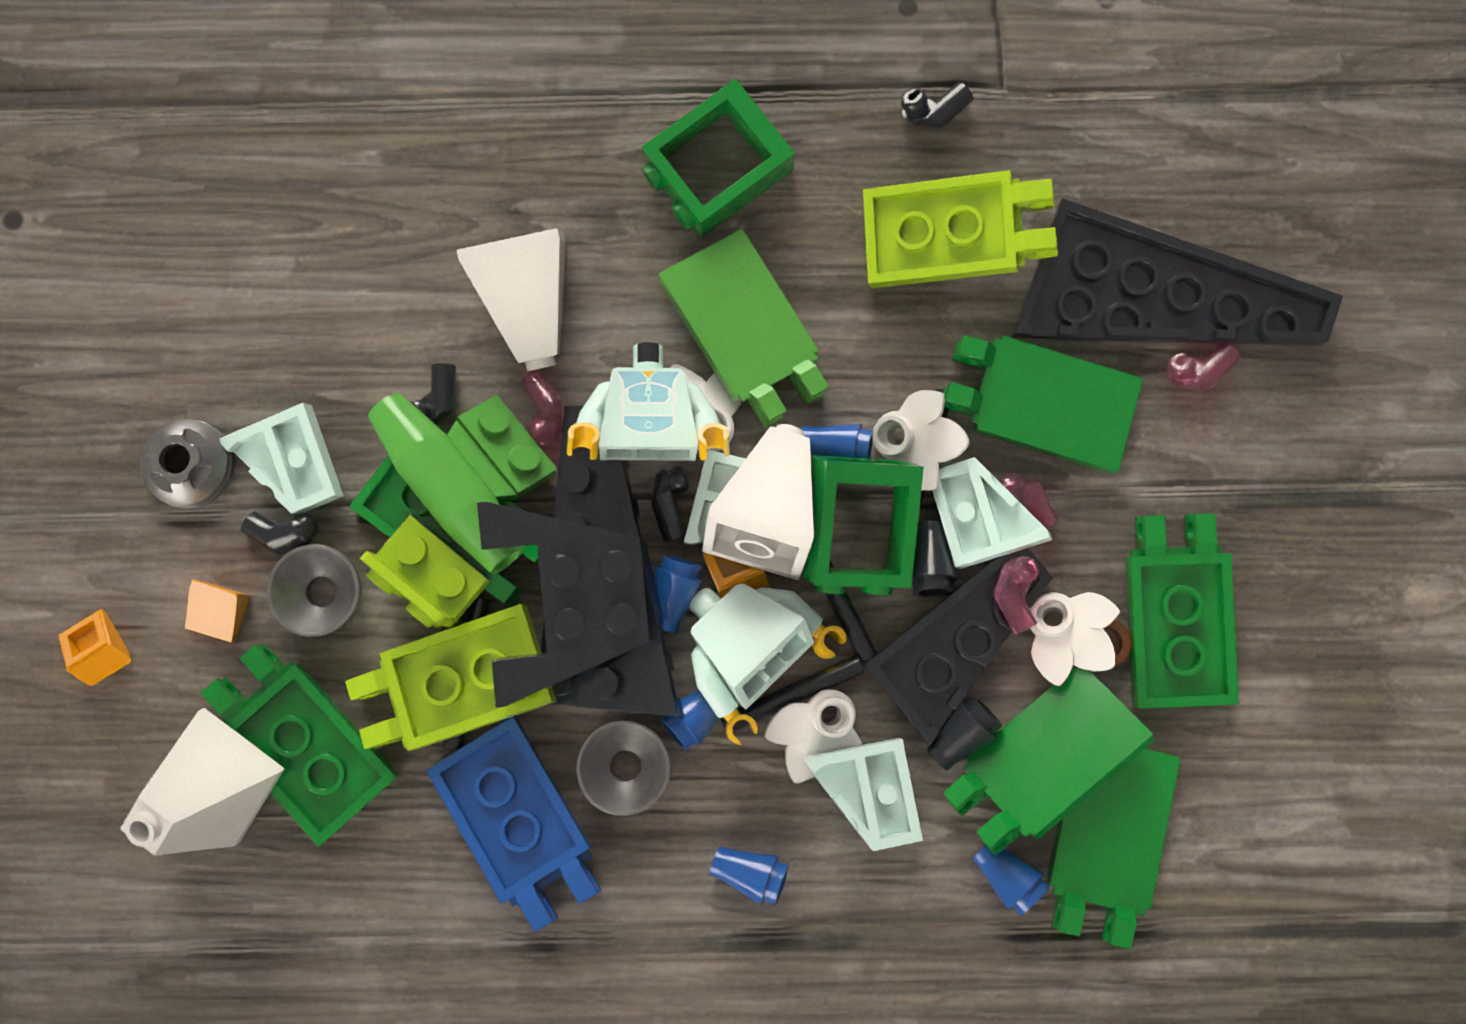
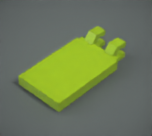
M1007 170L863 189L868 284L871 289L1018 272V267H1025V258L1036 260L1058 256L1055 227L1023 230L1022 211L1036 212L1055 209L1052 179L1020 182L1019 179L1012 180L1011 171Z
M518 604L379 653L381 669L346 680L345 683L350 700L360 699V701H364L389 693L395 718L359 730L364 749L373 747L378 749L402 740L404 748H407L408 751H414L556 702L552 686L505 707L496 708L492 658L541 653L527 605Z

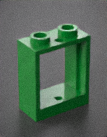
M736 78L641 147L645 164L641 170L649 184L656 192L662 189L667 192L674 201L670 205L671 210L681 225L687 230L693 226L702 238L794 170L795 152ZM726 115L758 155L762 163L703 206L667 161L666 157L720 117Z
M810 455L814 538L800 576L814 584L815 591L827 594H844L846 586L862 587V592L873 595H892L893 588H911L924 467L902 460ZM837 483L894 486L886 569L829 567Z

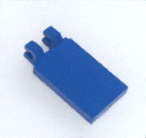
M510 717L426 770L500 903L503 904L510 901L512 907L518 904L534 932L541 930L558 919L548 897L541 889L563 876L579 904L602 891L590 868L585 863V861L592 857L588 850L593 847L517 717Z

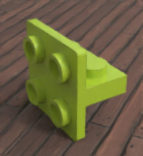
M411 515L406 518L377 554L366 551L360 558L371 568L366 576L375 585L389 595L393 592L400 598L405 596L411 601L405 609L425 626L430 628L433 625L439 630L443 626L453 628L462 625L465 621L460 617L491 581Z

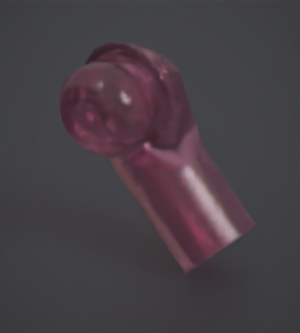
M1225 342L1221 343L1206 360H1198L1193 357L1187 358L1186 353H1179L1174 355L1168 362L1167 376L1179 388L1208 390L1214 387L1241 359V356L1232 345Z
M532 370L522 378L520 384L537 406L539 414L538 419L528 423V433L538 445H544L549 440L555 442L562 434V400L540 370Z
M1014 472L1001 475L998 481L1045 528L1059 522L1043 487L1038 482Z
M1026 556L1012 558L1002 567L994 589V598L1015 635L1037 624L1034 615L1025 601V597L1031 581L1038 577L1039 568L1032 558Z

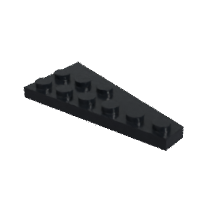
M1062 198L1057 205L1050 228L1055 227L1058 256L1038 260L1011 337L1321 346L1329 341L1343 295Z

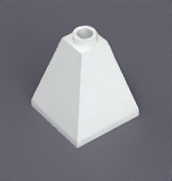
M556 228L458 249L457 254L461 265L517 362H525L527 371L556 365L554 355L560 354L566 255L564 233Z
M780 424L776 428L770 426L711 505L707 516L702 552L799 581L814 538L810 438L805 437V433L795 426Z
M203 708L197 712L144 788L123 823L121 830L126 833L128 839L133 844L144 847L153 855L236 846L241 842L285 768L207 709Z

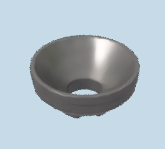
M192 419L175 420L156 429L146 441L140 457V472L148 490L159 500L170 506L184 509L198 508L217 499L226 490L234 470L233 452H228L220 442V438L224 437V435L217 428L205 422ZM182 445L189 452V464L181 473L171 474L164 465L165 455L172 447Z
M305 545L286 553L273 568L267 584L269 608L275 619L287 630L307 637H320L343 628L354 617L362 598V582L355 565L345 554L324 545ZM327 577L336 586V597L328 606L318 607L310 598V588L316 580Z
M621 720L598 728L586 739L577 758L576 772L581 790L591 804L609 814L627 816L648 809L660 798L666 789L671 765L669 753L664 742L653 730L634 721ZM620 751H631L641 761L640 773L631 781H622L612 772V759Z

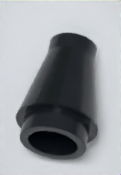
M940 521L919 522L912 576L913 595L919 597H940L952 594L953 582H956L958 578L943 524Z
M974 696L967 703L961 702L934 742L927 747V751L942 768L948 771L959 761L996 740L997 736L995 733L1003 725L992 711Z

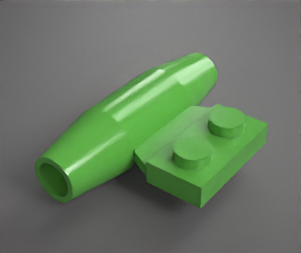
M401 393L391 394L379 401L369 412L368 418L397 472L445 533L491 574L498 573L513 563L523 553V546L481 550L477 502H490L500 505L498 501H516L551 480L557 468L500 397L495 395L458 416L447 435Z

